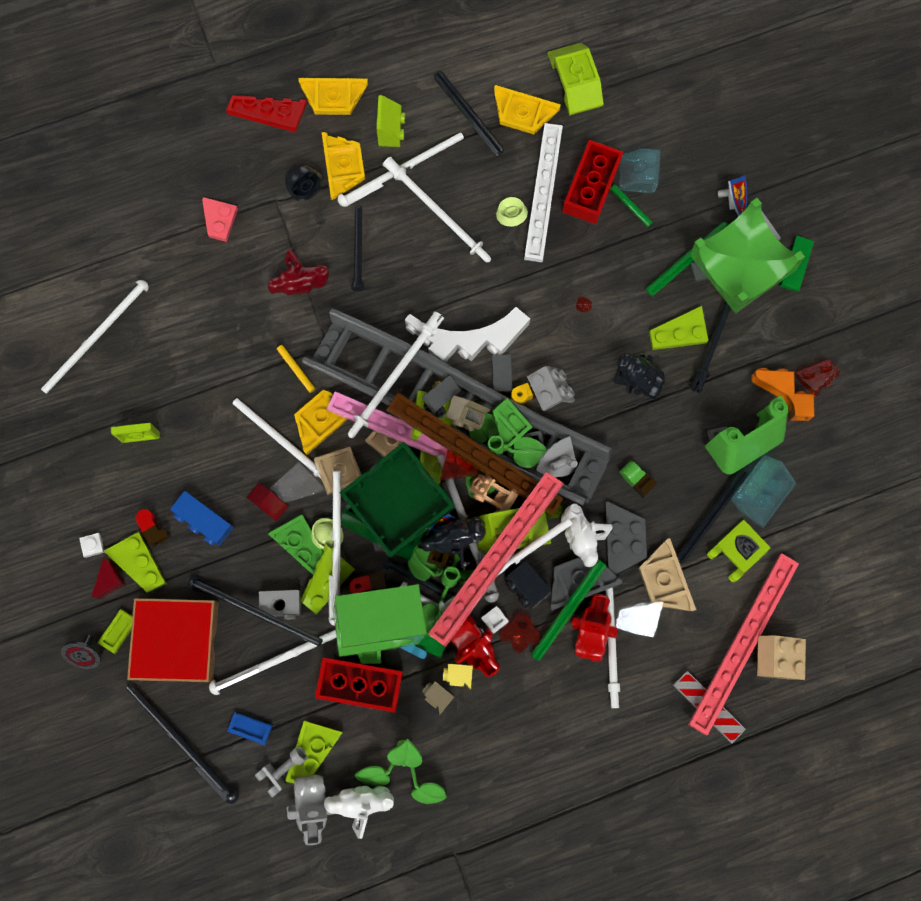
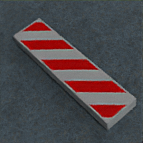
M688 671L673 684L697 709L706 689ZM722 707L713 724L731 744L746 730L724 707Z

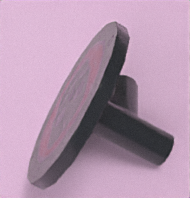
M86 635L83 642H68L61 649V655L64 660L77 668L93 669L101 662L99 652L90 646L93 640L91 635Z

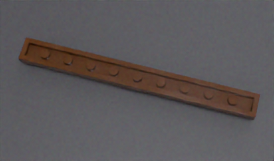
M399 393L396 394L386 410L524 499L528 498L538 484L531 477ZM556 494L545 509V512L553 516L563 498Z

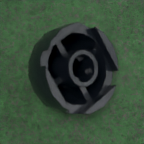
M300 163L293 166L287 172L285 186L295 200L300 201L299 199L304 198L306 201L320 191V182H323V178L320 172L310 164Z

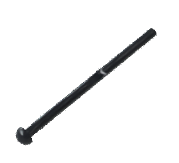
M192 576L188 581V586L191 590L198 588L314 645L320 646L323 642V639L200 582L199 576Z
M130 683L126 690L165 730L171 740L174 739L197 765L195 769L226 803L234 804L237 802L239 792L237 790L233 792L144 695Z

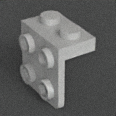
M545 366L527 376L543 411L561 402L572 403L575 401L573 397L575 393L568 386L566 374L562 369Z

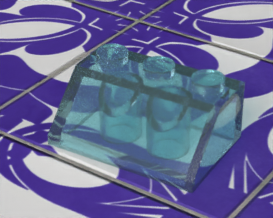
M764 455L735 492L731 500L739 511L764 528L797 483L782 461Z

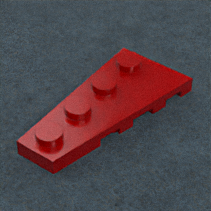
M232 96L226 111L228 115L296 133L307 106V100L300 99V102L291 101V99L279 101L267 97L262 100L249 96Z

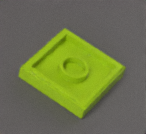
M151 423L111 427V434L122 443L160 438V431Z

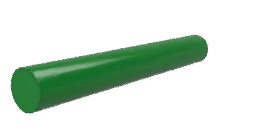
M614 184L610 190L647 227L651 226L653 222Z

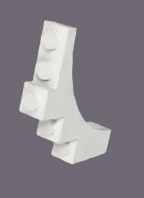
M515 307L504 318L481 329L448 331L437 328L435 335L428 337L423 344L427 347L430 345L428 348L429 355L444 363L457 350L461 357L472 361L485 346H487V349L492 354L502 355L527 328L530 318ZM409 314L405 319L406 329L411 334L419 336L422 333L421 326L425 323Z

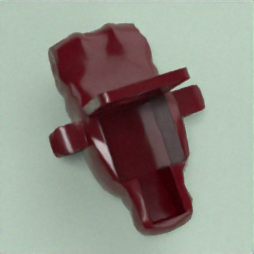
M289 249L285 258V264L289 269L271 279L268 283V290L272 294L296 295L298 293H308L312 288L320 289L328 281V268L323 265L304 267L292 250Z

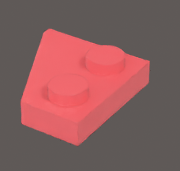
M203 197L202 201L208 236L227 242L238 211L237 206Z

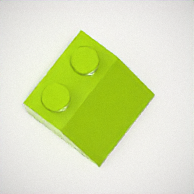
M379 95L377 114L379 146L400 147L401 140H404V129H401V124H405V113L402 112L400 104L383 95Z

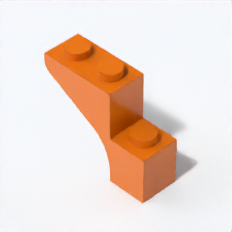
M760 368L751 375V380L754 384L777 397L782 396L788 405L791 421H809L814 417V394H807L804 391L795 393L794 372H788L787 369L769 371L767 368Z

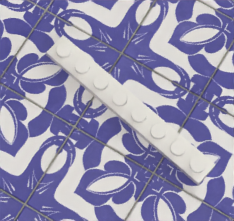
M549 123L544 125L524 260L543 261L562 125Z

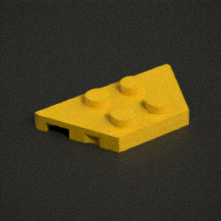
M299 78V84L316 115H351L368 86V79Z
M494 86L499 123L501 125L535 134L560 110L561 104L501 86Z
M322 132L331 200H333L341 193H345L365 180L361 147L358 142L347 141L339 136L335 138L328 136V133Z
M322 390L294 414L306 455L348 420L327 410L333 394Z

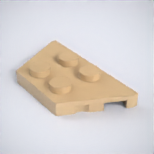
M669 538L639 567L651 605L695 611L693 599Z

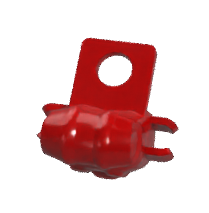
M595 594L592 597V603L585 609L581 619L576 617L572 619V628L579 630L575 655L581 659H590L593 662L602 661L608 637L616 638L618 634V629L611 626V614L608 608L610 599L603 594Z
M468 615L451 639L458 649L454 659L455 663L459 665L465 661L468 665L473 666L474 669L482 671L486 677H492L500 670V665L495 659L494 648L491 644L493 633L490 630L482 632L470 615Z

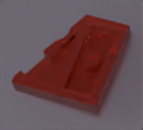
M828 359L796 372V379L814 397H817L823 387L830 385L831 381L840 375V369Z
M447 451L440 481L478 475L476 467L451 451Z

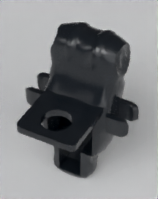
M623 353L619 358L618 370L613 381L615 384L626 385L628 394L635 388L634 393L636 395L642 392L643 395L656 399L665 383V374L652 364L653 357L651 354L645 359L643 353H640L639 356Z
M473 516L468 521H450L449 524L435 528L433 533L423 536L421 539L422 549L426 552L438 551L439 553H452V555L460 554L461 568H464L463 548L483 540L486 535L485 522L476 516Z

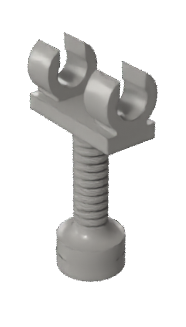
M301 747L294 748L290 752L291 758L276 771L269 763L255 775L259 782L266 776L272 781L274 786L267 791L271 797H274L287 786L281 776L295 764L301 765L307 760V754Z

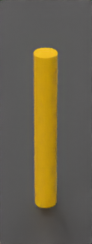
M283 345L277 347V351L309 393L313 392L316 388Z

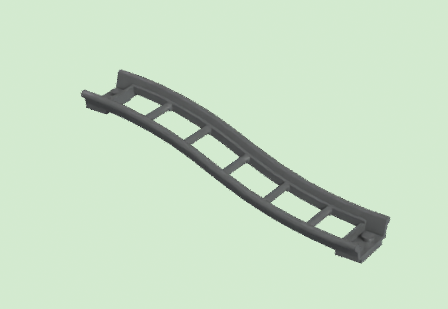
M332 308L330 310L332 325L313 358L305 356L302 359V363L375 397L380 388L373 385V380L387 355L393 352L404 357L412 345ZM352 333L383 347L365 380L334 366ZM420 349L410 361L425 369L409 397V400L415 404L418 390H423L432 374L442 379L451 375L458 387L467 392L464 396V399L472 400L476 397L496 408L507 398ZM387 392L381 402L390 405L395 395ZM509 399L533 428L551 436L546 445L547 450L554 443L570 436L572 446L585 452L569 485L563 484L557 494L581 505L588 504L608 466L612 447L571 430ZM452 424V428L457 430L458 426ZM459 431L463 435L467 436L477 444L481 445L482 447L490 451L487 445ZM504 454L496 455L538 483L544 476V474L536 470L538 464L535 469L522 468L515 463L514 459Z

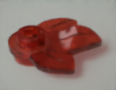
M525 614L517 615L512 623H508L502 628L500 633V640L511 641V645L517 654L523 652L527 648L528 643L539 644V631L532 626V620ZM519 621H525L526 626L524 628L519 627Z

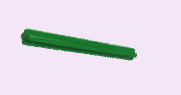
M722 222L703 240L714 236L729 224ZM692 249L646 287L649 295L654 296L694 262L690 257Z
M597 560L596 564L590 569L531 653L534 659L540 661L606 568L605 563Z

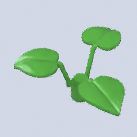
M488 413L485 414L480 430L474 429L473 432L469 431L470 437L481 443L486 442L488 439L489 450L495 455L502 454L504 449L515 453L514 461L522 468H531L537 465L547 451L542 443L530 437H521L514 443L515 450L511 449L507 444H504L500 436H497L498 432L494 416ZM476 467L472 468L466 477L468 494L471 498H473L474 493L469 490L474 479L479 474L486 475ZM491 486L487 491V496L495 490Z
M417 548L411 560L408 561L409 569L415 578L422 581L428 580L431 575L433 577L442 575L441 582L445 589L440 601H444L448 589L454 587L457 581L459 584L464 585L475 570L464 571L463 569L459 572L455 567H448L445 570L442 569L441 572H437L440 567L427 562L430 551L426 552L423 549ZM430 603L422 607L427 635H429L428 633L443 614L439 610V604L436 606Z
M409 739L398 741L397 747L388 752L387 758L391 763L387 770L384 771L380 766H370L356 772L354 776L357 780L368 786H385L390 782L388 774H390L394 765L407 766L411 768L413 783L416 788L411 792L415 800L424 804H433L447 798L444 788L436 783H423L419 785L417 783L414 767L422 764V756Z

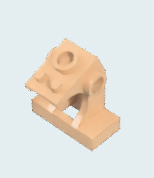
M479 474L474 479L469 490L474 493L473 498L482 503L486 501L497 509L494 513L510 510L518 494L510 489L502 488L495 483L496 480L487 474L485 476ZM490 486L498 491L493 500L487 496Z

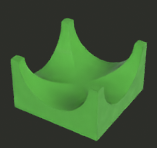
M758 198L751 201L745 211L723 230L706 240L698 239L694 243L690 256L735 314L795 272L805 257L801 251L792 252L787 249L773 235L765 222L761 210L762 203Z

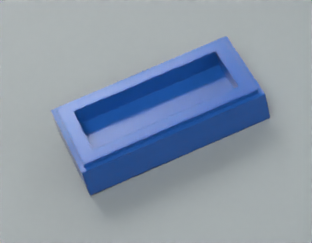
M234 712L227 732L266 745L273 725Z

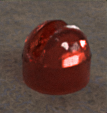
M580 297L576 303L577 311L589 312L592 308L591 300Z

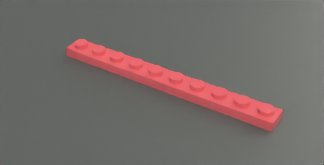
M547 472L544 474L428 633L431 637L445 647L561 489L563 482Z
M780 554L688 724L702 734H709L757 644L758 636H761L799 563L784 554Z

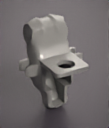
M301 776L294 780L295 805L287 806V817L289 820L296 819L297 826L303 833V841L306 845H317L321 843V832L326 826L327 815L333 814L327 812L324 807L326 795L323 776Z

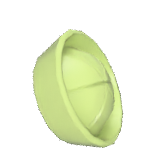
M516 197L506 198L501 201L497 208V220L505 226H517L527 218V207Z
M321 518L312 527L311 538L319 549L323 550L325 544L331 549L334 547V540H331L333 519ZM341 528L340 545H341V543L343 542V537H344L342 528Z

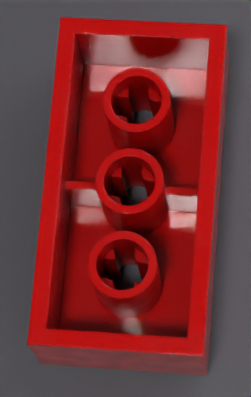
M589 140L564 202L562 212L597 224L624 152Z
M323 658L315 698L396 712L403 672ZM343 676L345 683L337 687L338 684L335 683V680ZM362 679L365 687L357 691L358 687H355V682H359ZM382 683V687H385V690L381 691L380 695L376 694L377 691H374V687Z

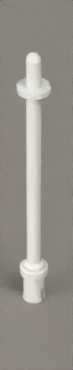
M388 157L384 161L383 166L394 175L393 178L395 180H402L472 248L470 251L471 255L477 253L485 262L491 261V257L481 248L483 242L476 243L406 175L404 167H400L392 157Z
M433 312L427 323L421 326L422 333L361 416L354 415L356 422L348 432L350 438H354L362 426H369L367 419L425 340L435 335V330L444 320L441 314Z

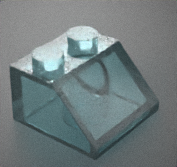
M642 148L623 154L620 162L619 189L655 193L659 181L660 150Z

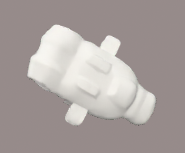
M572 504L565 509L561 516V522L567 518L572 522V525L565 530V537L570 545V549L581 558L584 565L592 567L598 560L597 540H605L612 530V525L596 524L594 521L589 523L583 514L582 508L577 504ZM604 530L603 533L596 534V531Z
M358 786L356 788L344 789L337 796L327 797L324 801V807L329 813L354 818L352 828L357 837L362 839L368 815L390 810L393 807L394 798L386 787L377 786L371 789L368 786Z

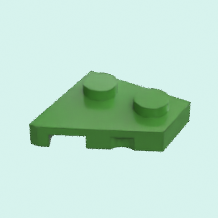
M508 398L492 411L498 435L508 447H511L532 428L531 424Z

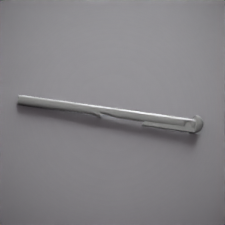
M444 454L440 455L437 459L459 519L467 521L468 515L463 508ZM472 543L469 546L475 563L478 566L485 555L483 550L479 551L477 543ZM494 581L486 591L487 596L484 597L488 602H495L499 597Z

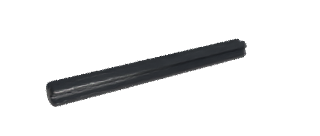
M439 71L436 73V82L496 156L504 152L503 146L443 72Z
M738 470L676 555L679 563L684 564L747 478L748 473L746 471Z

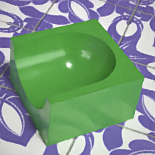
M419 584L335 596L333 617L339 657L415 646L427 634Z

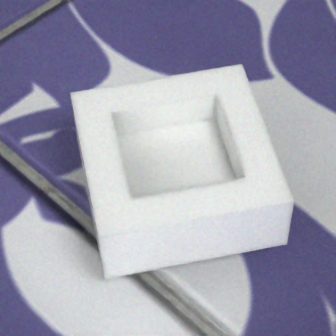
M100 533L79 538L83 557L87 558L105 553Z
M497 606L481 618L493 634L509 622Z

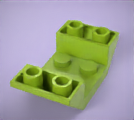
M578 43L547 53L552 68H557L565 91L564 102L569 115L599 108L604 105L600 77L587 46Z
M520 508L478 516L485 522L486 528L485 537L477 543L479 551L483 550L484 555L487 554ZM545 511L517 549L525 548L549 531ZM551 539L543 545L551 544Z

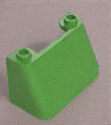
M781 395L757 413L760 420L755 426L756 429L751 433L743 436L737 428L729 427L705 445V448L723 473L733 474L784 441L788 405Z

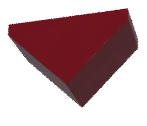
M260 483L246 497L276 522L288 508L282 500Z
M105 558L102 560L91 596L97 599H102L125 586L113 561Z

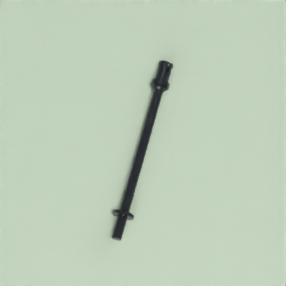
M726 301L702 365L696 368L694 372L696 375L690 387L694 392L697 388V393H701L706 378L710 376L708 368L731 309Z

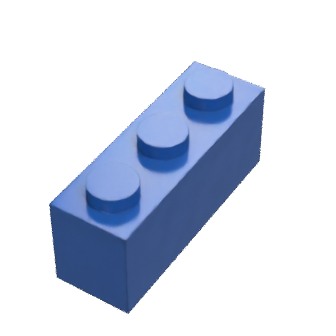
M186 491L182 493L170 509L175 513L173 515L175 519L181 523L185 520L190 524L188 528L196 534L201 532L205 535L203 539L212 546L215 543L220 546L234 529L228 522Z

